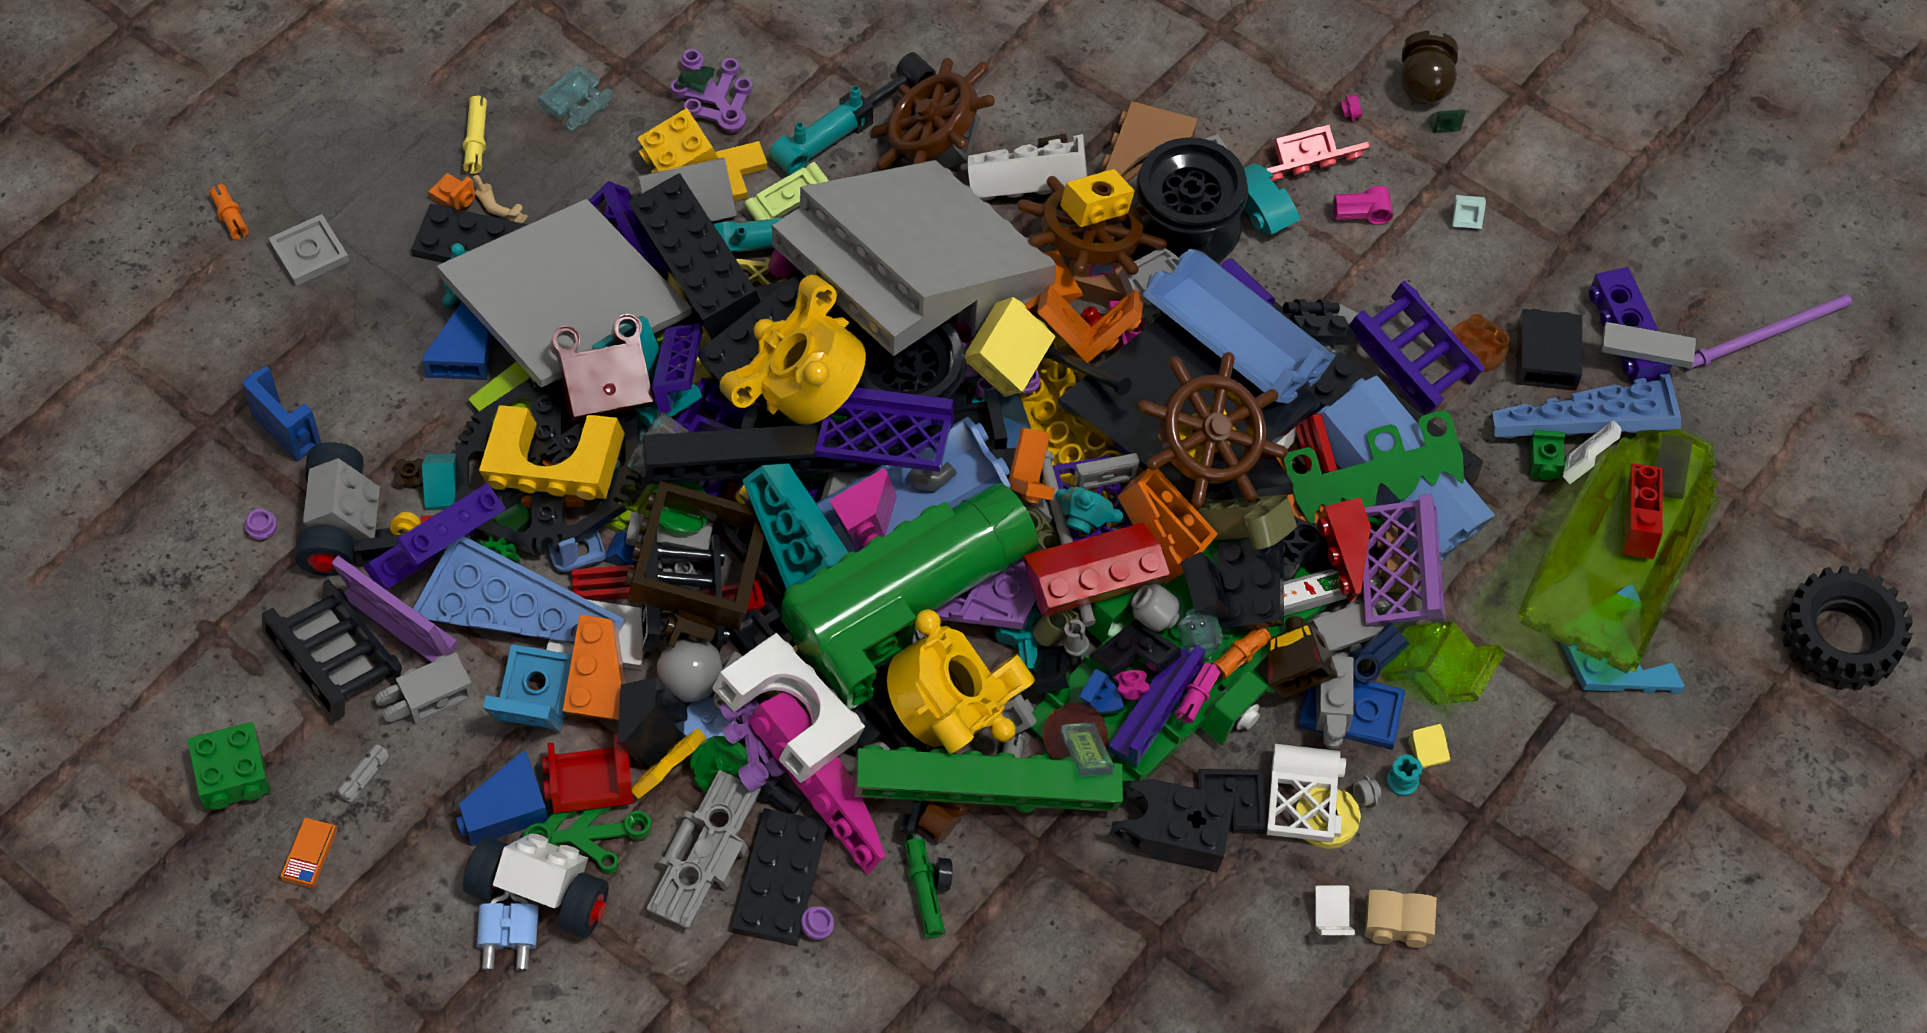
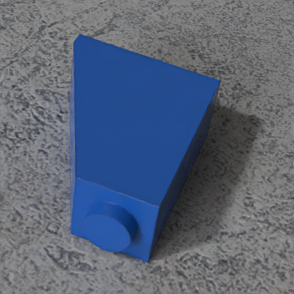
M463 302L423 355L426 378L487 380L493 335Z
M527 751L518 754L461 801L459 807L462 816L456 817L461 836L468 835L471 846L477 845L484 837L496 839L527 829L535 823H545L548 819L546 807Z

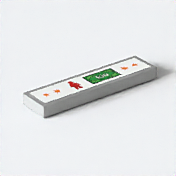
M1337 568L1285 581L1284 616L1347 599V596L1342 595L1339 589L1338 577L1340 576ZM1375 574L1371 578V584L1380 589L1383 582ZM1363 581L1360 595L1364 594Z

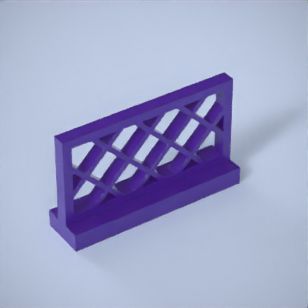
M856 387L849 398L834 412L835 414L848 415L850 419L836 425L832 420V413L822 421L815 448V456L940 472L950 428L953 427L954 403L953 399ZM875 418L881 422L868 429L862 423V420ZM899 421L910 423L912 426L899 433L893 427V424ZM856 424L863 433L849 440L843 431ZM929 425L942 427V431L930 437L924 428ZM887 428L894 437L880 444L874 435ZM918 432L925 441L912 448L905 439ZM836 435L844 443L837 448L825 447L826 441ZM868 439L875 447L868 452L858 451L855 446ZM898 443L906 450V452L899 456L890 455L886 451ZM931 447L936 453L935 461L921 459L918 453Z

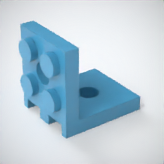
M511 644L500 697L486 695L483 709L500 723L505 721L521 724L524 727L552 729L554 732L561 733L565 714L563 712V705L572 654ZM535 674H542L546 678V683L540 690L529 688V680Z

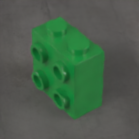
M253 721L187 738L198 793L205 810L223 809L231 803L242 800L252 801L259 799L264 794L271 793L260 740Z

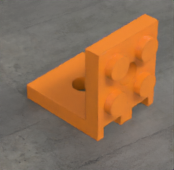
M1048 285L1040 294L1037 313L1089 363L1103 350L1106 352L1111 350L1118 343V337L1126 330L1128 332L1133 331L1141 323L1143 296L1135 288L1096 323L1090 326L1051 285Z

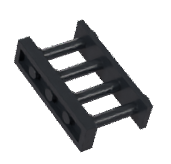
M656 530L644 577L676 586L709 588V595L723 599L721 567L724 565L725 549L720 547L719 535L713 534L709 548L706 550L662 546V543L657 542ZM644 536L641 537V543H643ZM661 559L707 562L708 575L663 572V568H658V562ZM640 603L642 652L655 653L658 641L667 637L663 635L666 625L665 621H660V614L666 610ZM715 624L716 632L711 644L718 649L720 654L722 645L728 644L729 628ZM681 631L678 638L685 637V632Z
M329 579L323 582V598L321 601L288 618L280 617L274 608L262 613L263 634L333 722L345 716V701H347L348 696L383 677L393 686L397 684L396 678L401 676L402 666L399 659L394 654L390 655L348 604L347 597L342 589H336ZM329 610H332L340 621L306 640L298 639L293 633L294 628ZM347 632L357 642V645L323 663L321 661L316 662L311 655V651ZM364 655H367L376 666L341 686L339 684L335 685L329 678L330 673Z

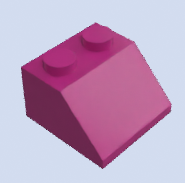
M883 468L829 500L840 525L857 552L864 549L873 538L886 536L897 495L887 471Z

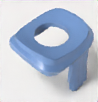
M598 530L582 540V542L588 545L589 552L580 557H577L578 543H575L574 537L558 543L560 553L555 551L553 543H548V550L555 568L560 572H571L574 569H582L599 564L604 560L606 553Z

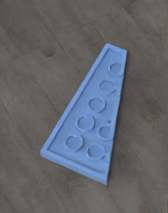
M1670 372L1660 374V379L1647 382L1645 378L1634 380V385L1624 388L1614 384L1571 394V399L1558 402L1556 397L1546 399L1545 404L1538 407L1523 404L1492 411L1494 436L1507 439L1517 436H1532L1534 430L1565 432L1567 436H1574L1578 433H1597L1614 420L1621 427V431L1628 433H1637L1643 430L1666 432L1671 429H1681V415Z
M465 536L446 548L413 610L427 620L569 643L575 642L579 615L612 619L617 624L618 633H620L626 621L624 618Z

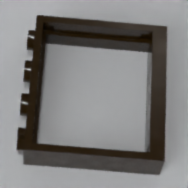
M660 481L657 492L650 491L645 509L651 511L650 517L643 516L638 535L644 536L643 543L636 541L631 560L637 561L636 568L629 567L625 584L631 585L627 600L673 613L680 609L714 621L716 625L740 631L747 612L765 537L754 508ZM663 506L751 531L734 602L644 577Z

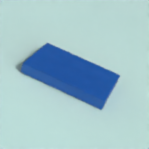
M1353 677V717L1349 731L1346 732L1343 738L1393 750L1405 689L1376 682H1362ZM1316 686L1305 692L1298 727L1323 733L1321 730H1316Z

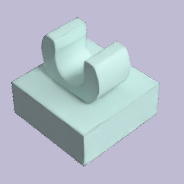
M1456 195L1452 217L1453 227L1482 229L1486 205L1485 197Z

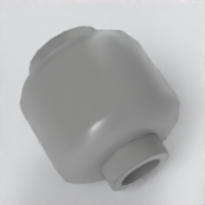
M1144 585L1137 590L1131 600L1133 617L1155 632L1162 631L1165 628L1170 629L1179 619L1178 599L1161 585Z

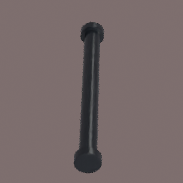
M1051 346L1044 355V357L1114 388V391L1119 395H1126L1131 389L1132 382L1128 377L1115 376Z

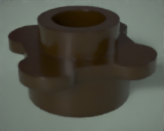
M417 458L414 461L397 460L395 462L397 475L394 477V483L397 486L409 489L422 485L423 459Z

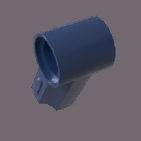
M1390 622L1362 648L1355 649L1350 653L1348 657H1353V675L1362 682H1372L1380 675L1381 669L1409 646L1410 643ZM1365 658L1371 659V666L1368 670L1364 672L1357 671V665L1360 660Z

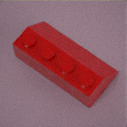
M1144 523L1030 553L1022 557L1042 617L1131 593L1144 585H1159L1170 575L1160 543Z

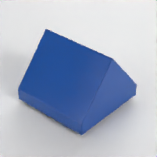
M628 529L615 534L606 552L604 561L618 566L636 565L637 561L631 560L635 546L625 543Z

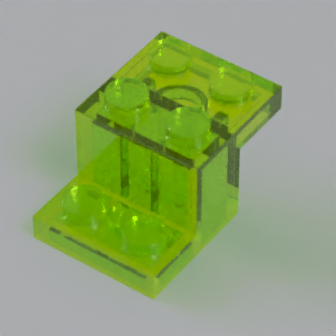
M1454 621L1411 625L1402 632V635L1410 645L1390 661L1380 674L1387 681L1411 680L1432 705L1475 702L1479 700L1506 652L1499 644L1475 646Z

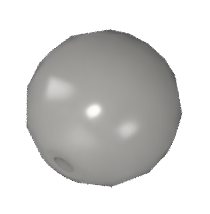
M681 637L677 639L674 648L665 647L657 662L659 680L684 703L699 702L710 697L715 692L712 689L713 684L719 673L723 670L718 649L705 639L702 642H697L687 637Z

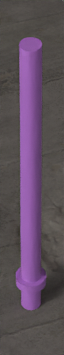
M1846 294L1707 350L1701 348L1695 352L1692 368L1699 365L1702 367L1707 366L1711 363V360L1852 305V299Z

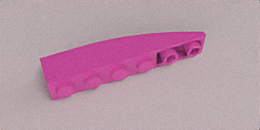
M782 692L761 703L748 719V723L772 752L774 758L786 770L795 785L807 797L816 812L828 824L834 835L849 851L854 861L863 869L866 875L872 873L886 856L862 797H854V782L846 767L837 756L811 777L800 783L779 761V758L788 742L812 726L811 718L793 695L787 692Z

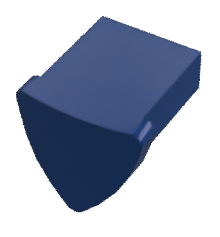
M1095 669L1079 696L1084 704V709L1097 714H1111L1123 711L1124 703L1118 689L1107 674Z

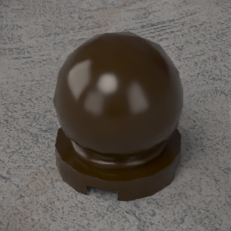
M1426 30L1414 33L1406 38L1405 45L1402 48L1401 60L1403 66L1400 74L1402 87L1410 99L1423 105L1439 103L1451 94L1457 80L1455 65L1458 60V45L1455 39L1443 33V37L1429 35L1430 31Z

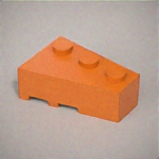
M1146 469L1133 478L1117 496L1133 525L1144 523L1160 543L1170 573L1164 581L1165 584L1184 573L1181 565L1183 560L1203 552L1218 534L1159 469Z
M579 615L563 705V712L568 715L619 722L621 684L625 683L618 627L612 619Z

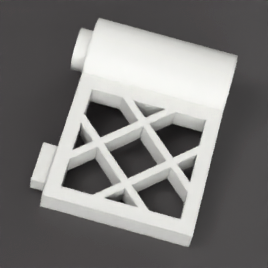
M1274 744L1267 835L1333 842L1334 836L1341 835L1342 816L1336 815L1338 777L1344 778L1346 758H1340V751ZM1278 783L1291 784L1298 793L1286 800L1278 792ZM1315 787L1330 789L1329 798L1321 804L1309 794ZM1302 797L1314 808L1303 817L1291 806ZM1278 801L1281 805L1276 808V804ZM1329 806L1327 813L1324 809ZM1284 810L1296 820L1289 827L1275 825V817ZM1316 814H1319L1327 822V831L1314 830L1307 821Z

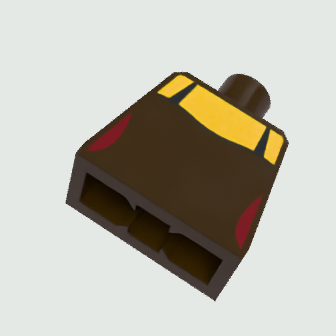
M1293 616L1286 619V632L1272 637L1269 641L1268 685L1283 698L1338 677L1324 636L1311 624H1305L1302 617Z

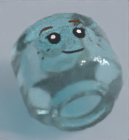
M1194 608L1188 610L1184 614L1185 617L1177 625L1183 649L1191 654L1196 645L1205 649L1204 657L1215 654L1223 642V633L1218 618L1197 613Z

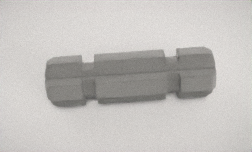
M379 744L373 745L367 752L369 756H364L347 776L349 780H344L337 788L338 795L347 802L353 801L359 794L357 790L363 789L378 771L377 766H382L389 756L388 751Z

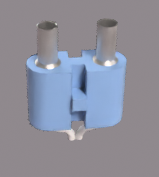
M505 890L503 896L495 897L491 903L479 905L477 947L483 949V971L494 970L495 949L504 950V948L517 950V971H528L529 950L536 948L537 905L528 904L525 898L516 896L515 893ZM510 894L513 900L522 903H511V906H504L503 903L497 902L506 900Z

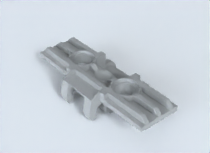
M721 770L718 771L698 811L696 810L695 814L684 811L681 817L683 822L664 857L659 858L657 865L666 870L646 908L647 911L689 929L713 882L716 881L722 889L727 890L732 880L729 876V871L737 856L743 858L748 849L745 841L737 835L761 788L750 791L739 778ZM716 812H723L727 814L729 821L723 827H714L709 822L711 816ZM694 828L702 830L687 860H678ZM690 875L698 878L697 882L690 886L682 884L679 878L683 879Z

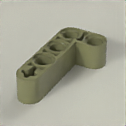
M1287 495L1257 497L1254 502H1248L1245 498L1208 501L1198 510L1200 515L1218 533L1212 541L1250 538L1254 549H1263L1275 545L1297 527Z

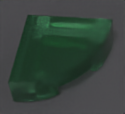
M700 66V69L684 70L679 75L677 84L704 94L714 76L715 68Z

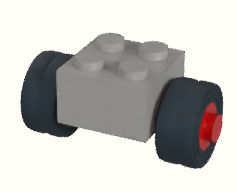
M337 442L320 443L310 448L307 453L305 478L308 483L303 523L308 528L302 530L297 537L295 561L301 569L312 574L322 576L339 575L332 564L333 560L339 556L352 565L354 540L375 538L380 486L362 475L363 456L357 449L347 444Z

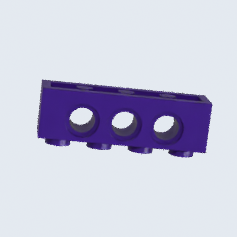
M1629 267L1595 274L1592 285L1589 287V298L1593 304H1596L1603 327L1606 322L1659 331ZM1620 356L1623 372L1625 375H1629L1633 385L1634 380L1645 378L1647 382L1659 380L1660 374L1669 373L1672 367L1670 364Z

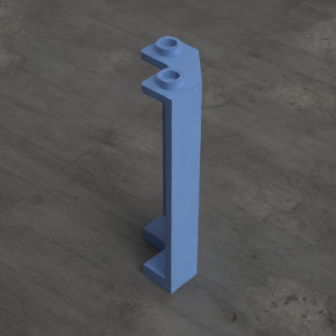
M1189 249L1179 257L1177 267L1173 273L1160 270L1149 279L1147 289L1143 293L1145 298L1222 358L1224 353L1231 352L1235 357L1233 368L1263 392L1275 389L1278 392L1276 402L1289 404L1297 397L1296 390L1304 384L1309 387L1315 384L1336 356L1210 257L1198 250Z
M1374 376L1366 381L1363 378L1359 379L1349 388V392L1331 406H1325L1317 413L1322 415L1335 462L1341 469L1374 460L1367 440V433L1372 429L1392 424L1398 428L1405 451L1426 446L1419 424L1378 376ZM1381 432L1375 438V445L1382 451L1391 450L1395 445V438L1389 432ZM1446 471L1441 472L1436 485H1431L1421 476L1416 489L1404 500L1398 499L1383 483L1379 484L1375 506L1419 500V495L1432 493L1438 512L1441 562L1460 543L1479 534L1495 517V514L1465 479L1462 484L1457 481L1454 475L1448 474ZM1416 511L1403 512L1398 518V522L1408 528L1416 519ZM1398 529V538L1403 533L1400 529ZM1408 537L1403 543L1411 554L1418 548V542L1411 537Z
M966 417L950 428L942 466L949 462L957 474L937 491H927L913 487L908 479L911 468L882 465L817 502L816 505L847 551L857 553L840 525L829 500L881 469L885 468L897 495L886 535L893 532V529L901 522L906 520L910 522L919 517L921 512L931 505L938 506L946 501L952 509L962 500L982 492L996 483H1002L1010 487L1011 484L1006 477L1010 474V470L1002 457L996 459L989 451L984 442L989 438L980 423L975 425L969 417ZM929 447L918 453V456L921 459L935 461L936 453Z

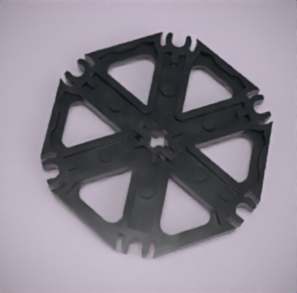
M529 378L471 416L473 421H467L466 425L473 434L470 436L459 434L458 438L463 445L456 442L455 503L477 490L469 487V460L473 455L484 456L493 420L499 405L511 406L521 399H527L531 402V414L537 425L528 452V461L537 466H546L543 461L549 459L553 465L565 461L574 453L579 444L586 419L564 432L565 391L562 378L560 382L556 380L543 387H540ZM630 410L626 414L620 412L604 416L617 418L625 433L626 461L623 467L614 469L606 499L595 498L602 501L601 506L576 524L567 525L565 495L558 497L541 491L526 493L514 488H505L504 490L492 488L506 510L520 502L521 498L531 495V527L527 531L518 532L495 523L492 518L474 529V532L486 537L491 535L497 541L504 537L507 545L513 544L516 548L536 555L535 546L541 555H545V546L548 543H553L555 551L560 553L558 543L562 540L565 541L574 537L575 543H579L627 511L625 506H630L632 502L624 493L628 490L638 492L639 488L635 482L641 484L640 421L634 410Z

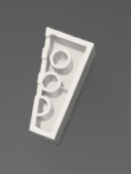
M1083 134L1073 136L1074 142L1061 143L1060 139L1049 140L1048 144L1042 148L1028 144L1016 148L1014 153L1010 154L1008 150L1002 149L968 156L970 188L982 201H987L1001 195L1015 198L1029 192H1036L1041 195L1052 193L1053 191L1046 183L1049 176H1055L1064 186L1066 182L1087 177Z

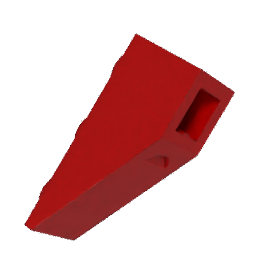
M1632 463L1623 528V555L1654 559L1663 534V468Z
M1361 497L1325 506L1317 520L1318 530L1322 537H1326L1329 545V561L1332 566H1336L1340 576L1338 577L1339 589L1342 595L1347 596L1349 604L1354 603L1361 593L1371 529Z

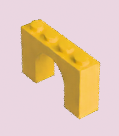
M499 405L479 472L490 487L498 490L514 488L526 493H534L535 491L548 492L558 497H562L565 494L575 495L586 500H593L594 498L606 499L625 434L617 418L587 415L579 444L574 453L559 464L537 466L528 461V452L537 425L528 408Z

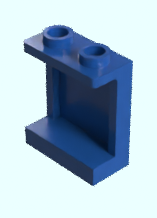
M267 366L251 373L246 380L241 382L252 417L297 462L307 456L310 448L321 443L313 411L305 403L290 414L279 404L280 399L271 370Z

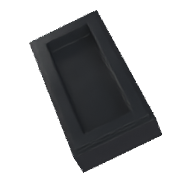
M1064 645L1037 651L1035 674L1037 694L1069 688L1071 659L1065 651Z

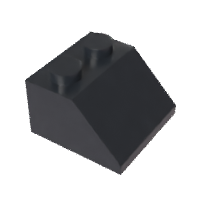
M657 677L621 684L618 744L648 770L657 764L684 735V722L688 717L685 704Z

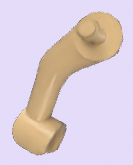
M479 175L473 177L474 182L478 186L475 193L488 213L519 223H523L527 219V214L524 215L520 212L523 209L521 204H515L512 209L500 206L495 201L491 185L488 183L483 184Z

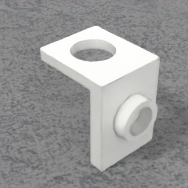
M1315 886V931L1320 935H1355V930L1349 926V886Z

